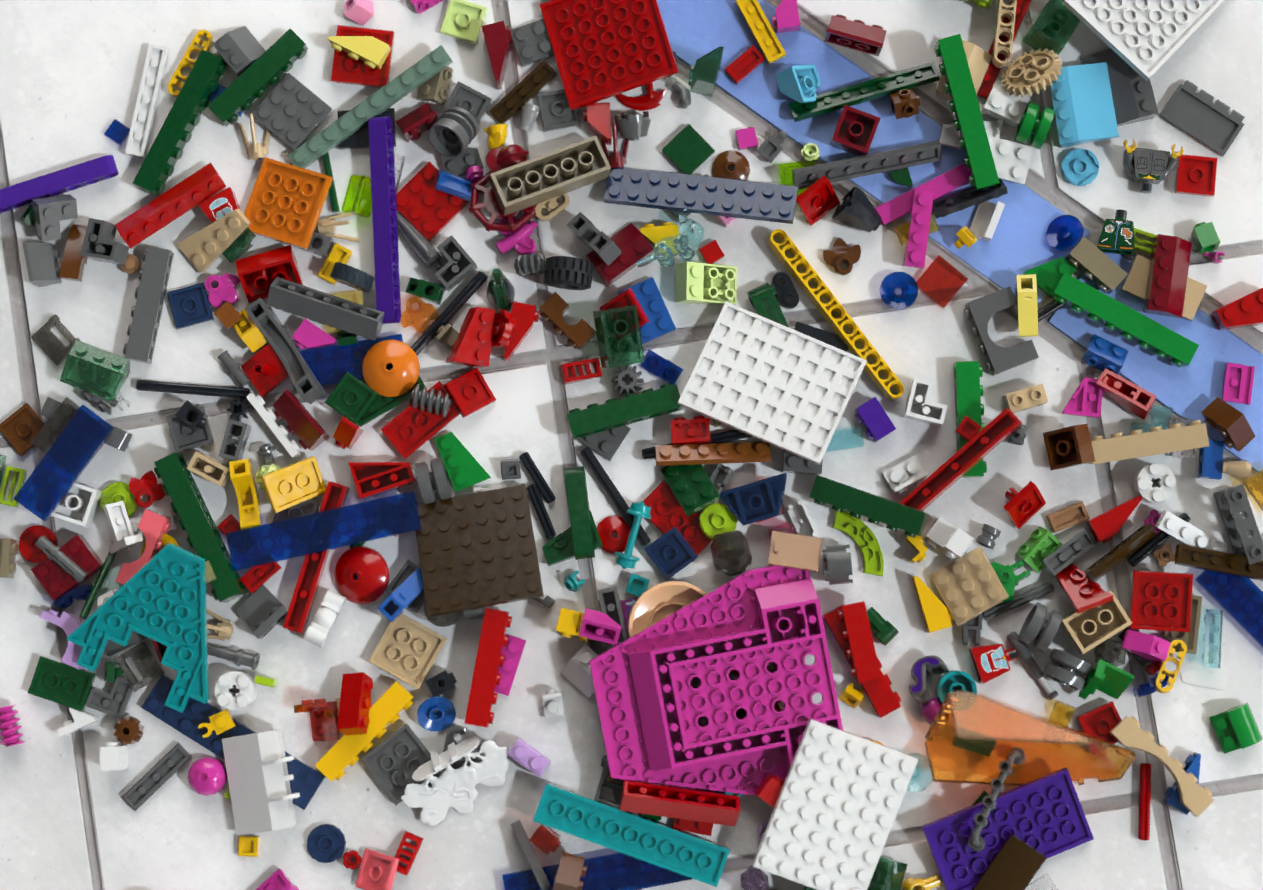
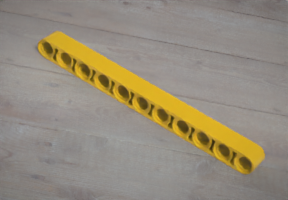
M781 229L774 230L768 238L769 247L835 333L845 342L848 350L853 355L865 360L867 356L874 358V364L866 363L865 372L885 398L890 401L897 400L904 392L903 384L786 232ZM779 236L782 239V243H776L773 237ZM785 251L792 252L793 258H787ZM802 266L805 269V273H799L796 267ZM808 281L815 282L817 288H810L808 286ZM825 296L828 299V303H822L819 297ZM832 311L838 312L839 315H840V318H839V319L833 318L832 315H831V312H832ZM843 326H848L851 329V334H846L843 331ZM855 341L861 342L863 349H857ZM879 371L886 374L885 380L879 378ZM890 387L897 388L898 394L893 395L890 392Z

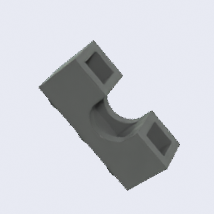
M581 212L567 224L573 234L608 266L622 253L617 245L604 232H600Z

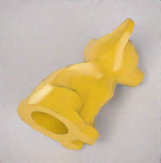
M496 124L484 128V132L488 134L487 145L489 151L494 148L503 147L507 137L508 125Z

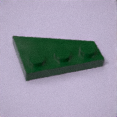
M590 510L594 550L603 548ZM571 527L542 547L548 566L575 557Z

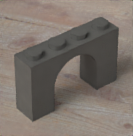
M1011 287L968 302L964 309L966 318L972 322V333L974 337H978L980 342L978 344L980 353L982 355L985 354L987 362H985L986 368L989 373L992 372L993 376L1039 358L1032 340L1005 348L996 345L989 337L987 328L990 318L999 312L1017 305Z

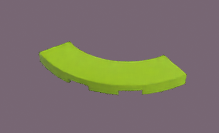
M835 511L832 528L846 533L856 542L863 556V573L883 576V554L874 533L859 518L853 517L845 511Z

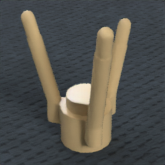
M251 113L249 118L252 144H249L243 124L241 123L239 126L246 145L247 156H250V160H262L265 158V154H268L270 131L266 130L264 147L262 143H257L254 119Z
M363 209L319 219V234L359 242V238L332 232H335L336 226L350 223V221L335 222L336 219L362 213Z
M206 608L207 614L222 622H218L217 626L207 624L208 629L215 630V634H218H207V638L223 641L225 639L230 640L234 625L230 624L231 620L224 619Z

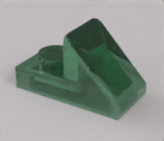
M247 227L222 254L230 263H233L252 247L251 242L256 235Z

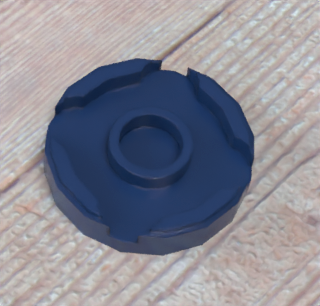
M319 825L308 836V852L318 862H334L345 851V835L335 825Z

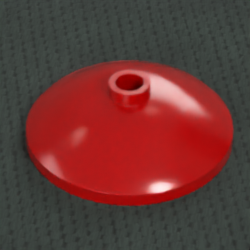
M359 546L345 551L340 556L335 566L334 580L338 591L348 601L355 604H368L379 599L386 591L389 583V569L385 559L379 552L369 547ZM355 573L358 574V576H359L358 579H355V577H354Z

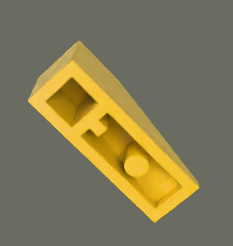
M918 576L911 577L927 633L952 627L951 622H954L950 611L947 610V607Z

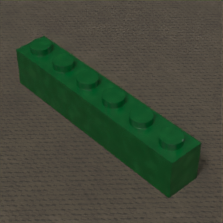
M289 29L210 103L208 108L226 127L229 124L232 125L238 120V114L242 110L245 112L250 109L252 102L256 98H261L270 85L273 86L279 81L281 74L290 71L293 63L297 59H302L307 54V45Z
M671 383L660 386V389L657 390L649 388L643 390L642 394H627L624 396V399L616 400V398L605 401V404H590L587 406V409H572L566 414L565 420L571 440L677 412L682 410L683 406L678 404L680 393L677 384L671 386Z
M819 475L816 476L810 497L814 499V503L823 506L825 503L832 505L831 509L843 512V509L850 511L849 515L856 518H861V515L868 518V522L876 525L882 522L887 524V529L897 531L899 528L905 531V535L913 538L916 535H922L929 515L926 512Z

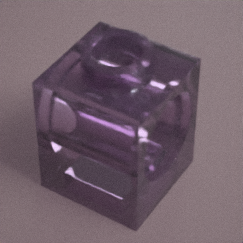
M753 865L740 875L741 887L744 890H766L769 888L768 876L761 869Z

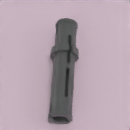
M44 535L35 543L36 546L48 555L47 557L50 560L53 559L67 573L74 577L78 583L82 582L87 576V573L67 557L59 546L52 544Z

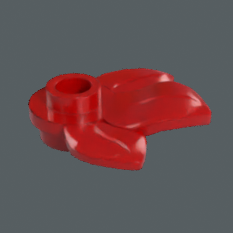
M153 471L145 473L140 480L134 477L130 479L129 490L135 496V503L141 508L150 507L154 501L161 500L166 495L162 488L164 484H157ZM142 495H146L148 497L147 502L141 501Z

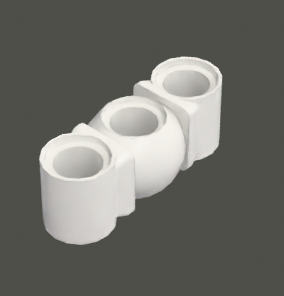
M328 590L321 603V607L318 609L313 622L304 636V640L322 648L330 633L329 630L334 626L337 615L343 609L347 598Z

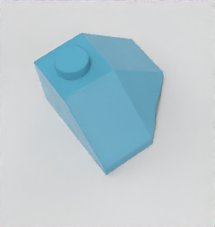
M815 64L791 66L775 75L777 85L782 94L799 103L814 102L816 100V89L820 87L821 81Z

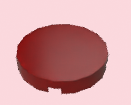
M35 525L25 529L21 534L19 551L27 561L40 563L48 556L35 545L43 535L52 544L58 546V539L50 528Z

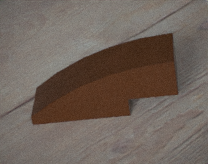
M73 224L71 227L59 277L62 279L82 282L84 264H87V258L80 254L87 226Z

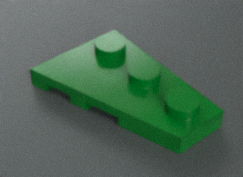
M452 432L434 439L455 492L491 478Z

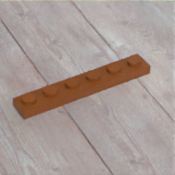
M767 442L655 445L654 449L656 466L771 462L770 445Z

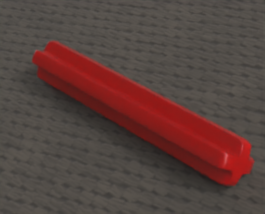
M1150 763L1140 764L1138 839L1144 841L1150 839L1152 766Z

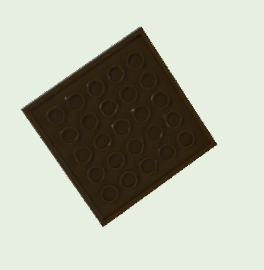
M525 484L460 495L444 500L438 499L429 504H424V502L412 504L429 617L544 597Z

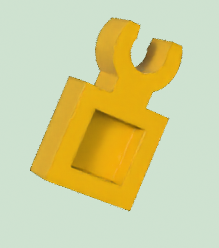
M225 709L209 717L211 723H202L198 728L207 727L208 732L202 735L203 738L211 736L214 730L219 735L236 725L229 710Z

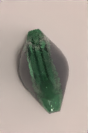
M499 268L493 269L487 286V298L497 312H499L498 309L510 312L515 297L514 287Z

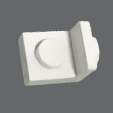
M556 689L546 690L545 695H541L545 718L565 715L561 692H557Z

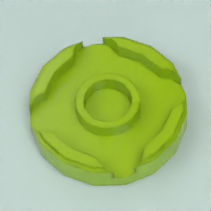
M114 482L102 491L100 506L104 514L103 506L120 501L124 502L128 518L137 511L138 505L135 503V496L129 490V484Z
M712 503L702 510L699 516V527L708 539L723 541L735 532L737 517L727 508V505Z

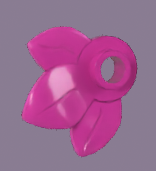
M225 273L221 276H209L205 280V288L209 292L208 300L210 304L219 309L223 301H228L229 303L238 302V293L234 287L240 282L239 278L231 273ZM212 281H217V288L211 286Z

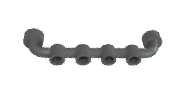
M1013 748L1006 761L1004 760L999 763L1000 773L998 778L992 779L990 783L992 787L990 795L985 796L982 800L984 805L982 812L974 816L976 824L968 840V845L975 852H980L985 847V841L980 836L982 828L988 825L987 818L990 811L996 808L997 796L1005 788L1004 781L1007 775H1010L1013 771L1012 764L1020 765L1026 760V754L1021 748Z

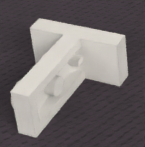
M123 501L103 506L114 540V544L109 546L110 554L128 550L143 541L142 534L134 535Z

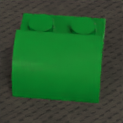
M1248 702L1209 717L1224 754L1240 748L1244 749L1263 739Z

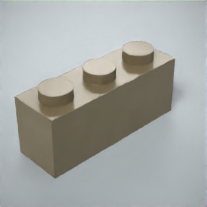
M1085 237L1066 256L1075 268L1079 267L1083 271L1082 274L1087 279H1093L1098 284L1097 287L1104 293L1108 292L1110 294L1128 275Z

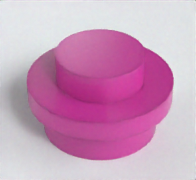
M480 166L468 168L465 175L466 180L471 182H477L484 176V171Z

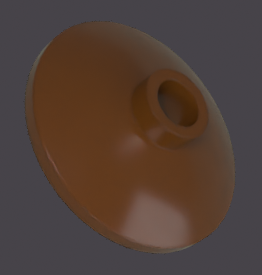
M733 150L722 152L713 162V177L746 181L750 173L749 162L740 152ZM733 165L735 169L733 171L728 170V166Z

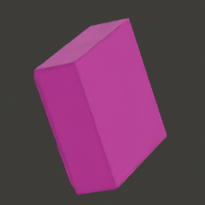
M754 127L736 130L739 150L758 147Z

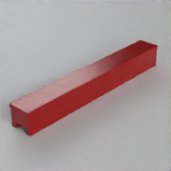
M1006 408L899 503L924 511L1023 423L1010 409Z
M328 482L283 625L285 629L301 634L305 632L350 487Z

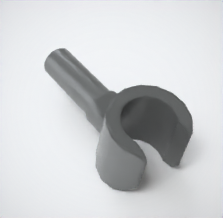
M548 595L544 600L541 597L532 598L547 608H551L555 603V600Z

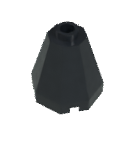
M853 187L843 197L842 204L836 207L832 219L838 223L866 232L876 231L881 224L879 221L881 216L864 192L858 187Z

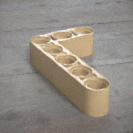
M998 0L992 62L998 68L1006 67L1012 56L1017 0H1011V5H1005L1003 0ZM1007 17L1010 20V23H1003L1001 21V18ZM999 36H1006L1008 42H1001ZM1004 54L1006 56V60H999L997 58V55Z

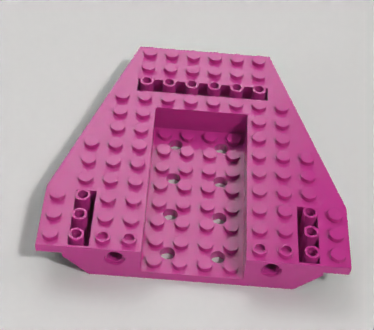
M775 565L748 570L589 661L611 778L756 796L754 791L768 773L773 777L776 774L784 781L786 780L809 719L843 731L819 598L807 570ZM808 654H812L815 658L812 665L805 663V657ZM769 662H775L777 665V669L773 673L767 671V664ZM732 669H736L739 673L736 680L729 679L728 674ZM693 677L700 679V686L697 688H692L690 685V680ZM815 693H820L822 696V700L818 704H814L812 701V696ZM778 700L784 703V708L781 711L774 709V704ZM739 708H744L746 711L743 719L736 717V711ZM700 716H706L708 719V723L704 727H700L697 723Z

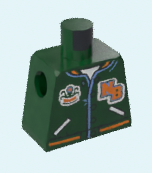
M1118 209L1115 213V219L1105 220L1097 244V248L1103 253L1135 256L1133 221L1126 220V210Z

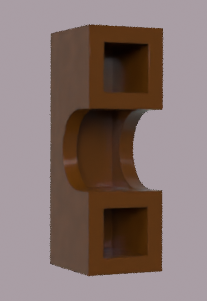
M556 292L539 307L541 311L540 316L547 323L551 321L555 325L553 327L559 335L564 334L568 338L567 342L574 349L578 347L581 350L596 335V331L583 318L575 325H568L563 321V315L569 309V305Z

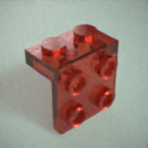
M325 698L314 699L313 703V699L301 700L299 705H294V713L310 712L313 741H334L340 739V731L337 730V701L326 702Z

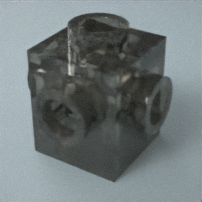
M1107 639L1095 647V663L1101 659L1115 667L1125 664L1126 650L1122 649V644L1116 643V640Z

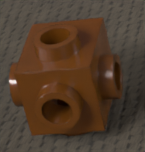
M912 88L890 94L891 109L896 119L908 118L919 114L918 106H920V99L918 95L914 94Z
M130 716V718L125 717L122 720H118L114 727L116 731L113 735L118 737V742L126 746L127 744H135L142 738V731L145 726L141 725V721L133 716ZM126 728H129L130 730L128 735L124 733Z

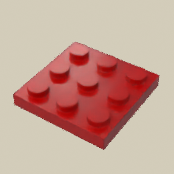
M337 25L336 36H373L388 44L391 51L381 69L376 67L372 69L364 64L365 61L359 58L354 60L349 57L348 53L344 50H341V52L334 50L331 82L380 88L389 83L394 31Z
M430 161L396 194L397 210L429 242L470 203V201L435 189L440 171Z
M1133 570L1130 614L1132 624L1130 629L1190 632L1193 573Z

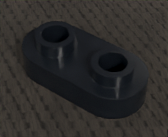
M783 272L775 274L771 284L774 285L777 291L776 295L781 305L786 309L795 308L799 303V295L790 277ZM784 279L785 284L780 285L778 280ZM787 296H792V297H793V301H792V302H788V301L786 300V297H787Z

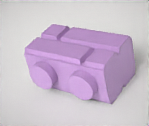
M521 738L517 740L507 754L537 777H540L551 761Z

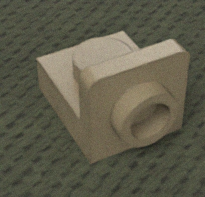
M448 323L446 326L442 325L436 332L438 334L436 338L449 351H452L454 341L457 340L459 333Z

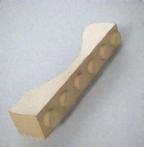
M1125 716L1109 733L1123 747L1142 750L1159 760L1168 769L1176 782L1180 803L1194 817H1199L1214 801L1211 797L1213 794L1205 786L1201 788L1196 783L1198 779L1190 772L1187 774L1182 769L1184 767L1183 764L1176 758L1173 760L1168 755L1169 751L1162 744L1158 746L1153 741L1155 737L1147 730L1144 732L1139 727L1141 724L1136 718Z

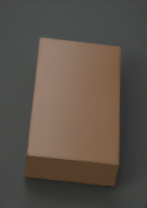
M1083 501L1046 515L1053 533L1090 519Z

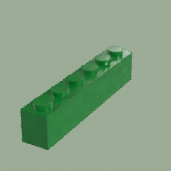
M979 361L955 362L953 370L956 429L963 418L967 416L982 426L978 431L979 433L985 427V424L981 422V416L984 415V404H981L980 396H983V385H980V377L983 375L982 366H979ZM956 434L958 451L968 441ZM980 460L961 478L983 477L984 473L987 472L986 461Z

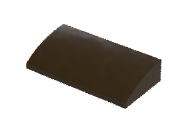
M1151 523L1141 526L1083 571L1086 573V577L1093 582L1098 581L1155 536L1154 526Z
M1011 833L972 890H1025L1047 858L1041 851Z

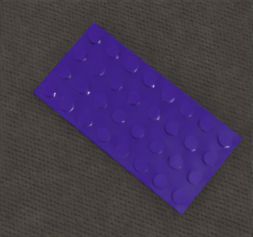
M1066 767L999 794L996 799V808L990 811L987 818L988 825L982 828L980 836L985 841V847L980 852L973 851L968 845V840L976 824L974 816L981 813L984 807L982 802L921 826L946 890H972L1011 833L1041 851L1046 858L1094 839Z

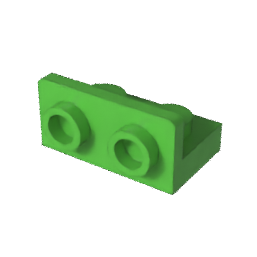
M1039 526L1031 533L1028 540L1019 547L1015 555L1023 560L1034 572L1039 573L1043 568L1040 561L1063 544L1049 530Z

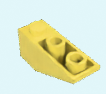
M329 36L328 38L333 49L339 52L344 50L348 53L349 57L354 60L359 58L365 61L364 64L372 69L375 67L381 69L391 51L388 44L373 36Z
M1036 274L1016 275L1019 337L1038 336Z

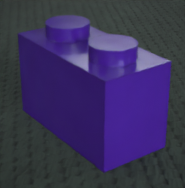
M876 397L854 410L856 413L854 415L855 419L860 425L863 423L866 428L864 432L870 441L874 440V442H877L896 429Z

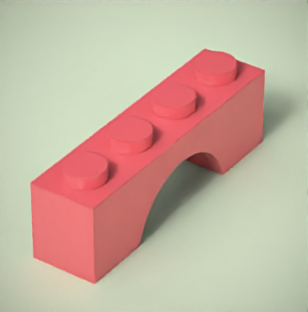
M145 509L138 525L146 539L145 551L136 561L122 563L115 580L116 582L125 584L156 555L157 551L161 550L164 533L167 534L171 523H169L170 518Z

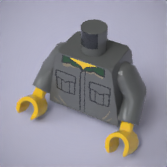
M1126 139L1123 142L1126 148L1124 150L1123 166L1133 182L1141 183L1140 192L1150 194L1152 192V184H1159L1172 173L1178 161V156L1183 154V147L1181 146L1180 151L1176 152L1174 151L1176 144H1173L1171 146L1172 154H1170V151L1136 148L1137 143L1134 139L1132 140V145L1127 146L1128 141Z

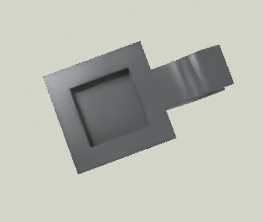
M781 130L774 139L768 136L756 151L769 163H772L783 150L780 144L788 137V134Z

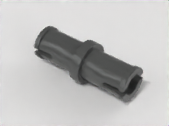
M227 350L217 357L228 370L227 373L234 377L241 388L250 382V379L240 368L241 365L235 362Z

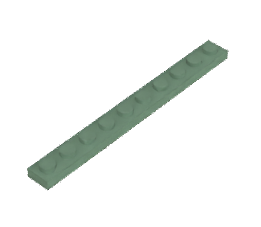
M440 45L287 155L294 166L305 169L369 123L370 118L379 116L453 62L442 45Z

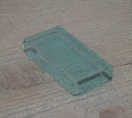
M862 428L835 431L826 452L864 447Z

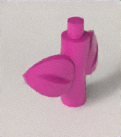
M501 219L500 223L508 224V220ZM534 220L529 224L526 222L513 234L512 232L500 231L505 238L496 242L495 246L501 254L512 248L519 255L533 254L536 250V244L529 236L533 234L532 230L538 227L537 223Z

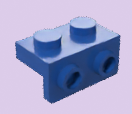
M1093 334L1081 361L1101 371H1104L1106 368L1118 374L1123 367L1128 350Z

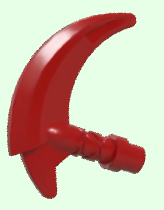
M653 82L645 85L647 94L643 96L629 97L622 93L615 96L623 105L630 109L647 111L661 105L659 102L666 94V89L656 92L653 90Z

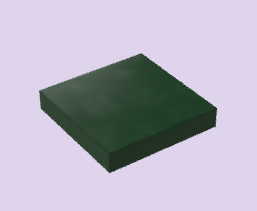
M688 124L662 149V152L683 174L691 175L715 153V150Z
M346 372L325 403L357 425L379 394L352 374Z

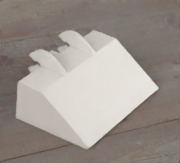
M276 729L222 739L236 835L274 831L296 826L292 799L300 797V794H291L289 780H293L294 777L293 774L288 775L286 761L294 760V756H285L282 730Z

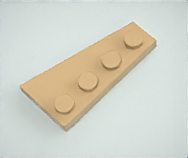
M235 209L176 245L200 273H203L251 222L240 209Z

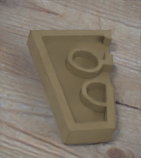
M1192 595L1190 632L1165 631L1162 639L1170 643L1174 640H1182L1187 646L1186 653L1196 654L1202 596ZM1179 645L1172 647L1175 649V652L1181 651Z

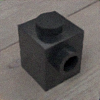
M445 670L425 682L433 697H438L456 687L454 683L457 680L453 672L449 673L448 670Z

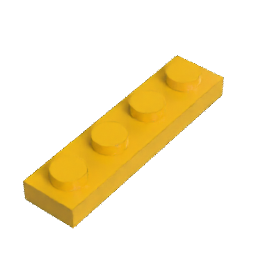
M735 0L768 64L770 65L785 57L786 53L758 1Z

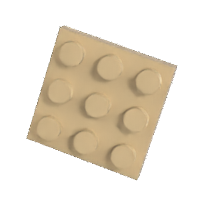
M980 546L930 575L958 626L1009 598Z
M402 613L394 622L390 621L368 662L419 690L447 638Z

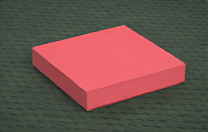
M365 849L355 887L363 890H391L399 859L371 849Z

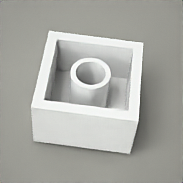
M61 478L48 515L90 528L102 491Z

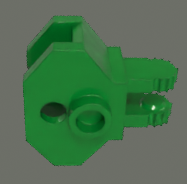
M1023 560L1011 566L1009 564L1004 566L996 562L990 563L1009 596L1004 602L1012 600L1015 587L1019 585L1020 581L1030 576L1031 572L1027 570L1017 576L1014 574L1013 571L1024 566Z

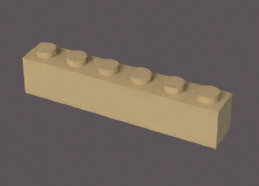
M1201 420L1189 422V426L1184 427L1181 426V423L1169 425L1170 429L1162 430V427L1159 426L1150 428V432L1142 433V429L1130 431L1131 435L1123 436L1121 432L1111 434V438L1104 439L1103 435L1091 437L1095 462L1091 463L1093 465L1209 447L1206 423L1201 424Z

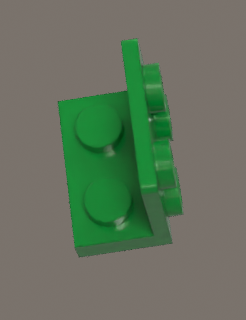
M1099 659L1090 674L1084 678L1086 683L1083 690L1079 692L1078 697L1085 700L1089 694L1093 695L1097 689L1118 699L1134 680V676Z

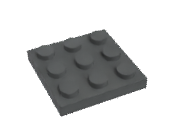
M287 73L252 114L254 119L294 151L305 142L332 111V108L290 73Z
M406 723L360 760L393 803L398 805L403 801L401 797L405 794L408 784H422L425 782L426 779L414 781L412 775L421 765L431 760V753Z

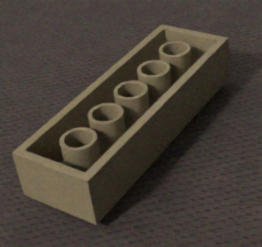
M593 136L491 173L490 185L503 215L506 216L606 179L610 176L611 167L597 136Z

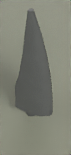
M397 211V227L412 250L427 268L433 265L437 271L440 270L443 266L438 260L442 256Z

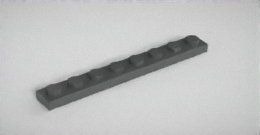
M938 140L792 170L793 186H797L798 189L808 188L823 176L827 177L830 183L941 161V143Z

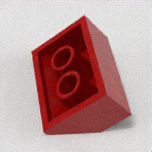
M291 245L236 260L237 274L249 303L259 298H268L270 285L276 277L303 285Z

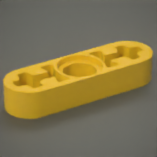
M1182 640L1171 642L1166 661L1162 662L1155 681V689L1159 693H1169L1174 686L1187 652V646ZM1177 645H1179L1181 651H1179L1176 658H1174L1172 656L1174 655L1175 649L1172 647H1176ZM1173 662L1176 665V670L1168 671L1165 664ZM1167 675L1169 676L1167 680V685L1169 686L1162 688V684L1159 682H1162Z

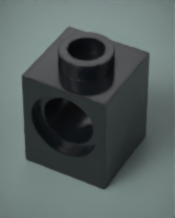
M188 400L175 414V416L195 431L202 429L207 423L208 415ZM192 412H196L197 419L190 422L189 415Z

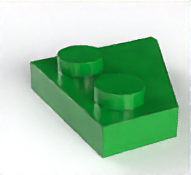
M1060 257L1026 270L1023 274H1036L1037 286L1051 298L1050 293L1059 275L1065 272L1071 276L1077 268L1064 257Z

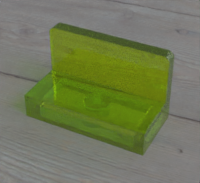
M351 175L342 211L369 218L372 210L371 178L362 175Z

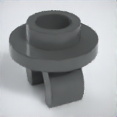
M270 444L260 446L259 451L256 453L258 456L263 455L265 463L269 464L274 462L272 451L276 448L275 446H270Z

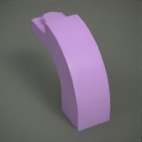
M50 608L49 611L42 610L39 616L62 628L67 637L82 624L81 620L69 611H63L62 615L59 616L60 612ZM68 641L67 649L61 662L77 669H83L84 667L76 664L83 647Z

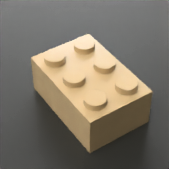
M1112 590L1106 592L1113 595V601L1078 614L1075 610L1062 618L1060 625L1079 654L1086 653L1132 624Z

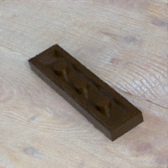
M543 60L500 100L489 113L500 124H505L524 106L525 102L528 103L554 79L557 73Z

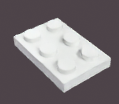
M987 135L998 178L1024 185L1034 147Z

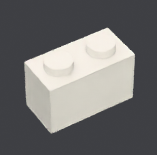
M115 741L107 742L106 746L100 747V771L128 768V745H122V743Z

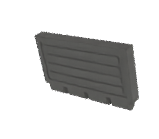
M1186 80L1184 85L1180 83L1159 116L1223 157L1245 125L1242 123L1245 116L1234 109L1228 114L1227 112L1230 107L1218 99L1214 104L1211 103L1214 97L1203 89L1198 94L1195 93L1198 86Z

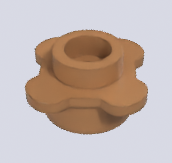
M1168 544L1153 552L1161 567H1165L1167 563L1175 561V554L1172 553L1171 546Z

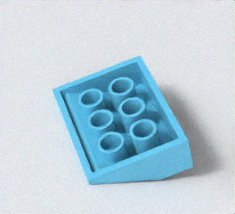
M1107 63L1062 67L1063 69L1060 70L1061 75L1056 76L1058 80L1051 81L1052 86H1050L1061 147L1066 148L1119 137Z

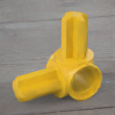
M938 875L923 880L920 877L916 879L907 878L902 884V890H912L914 886H916L915 890H930L940 886L941 879Z

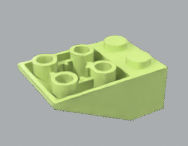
M684 262L676 265V303L724 305L725 302L736 305L737 267L696 262Z

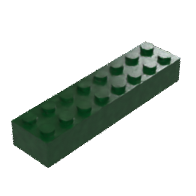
M174 452L155 461L156 467L154 471L158 478H162L164 483L162 488L165 494L171 497L172 502L170 505L174 513L178 512L180 520L178 522L182 530L187 531L189 536L187 541L190 547H194L196 555L205 559V562L209 561L217 578L211 582L213 587L211 592L215 600L219 599V602L227 603L248 593L240 580L239 573L190 470L187 469L188 465L183 455Z

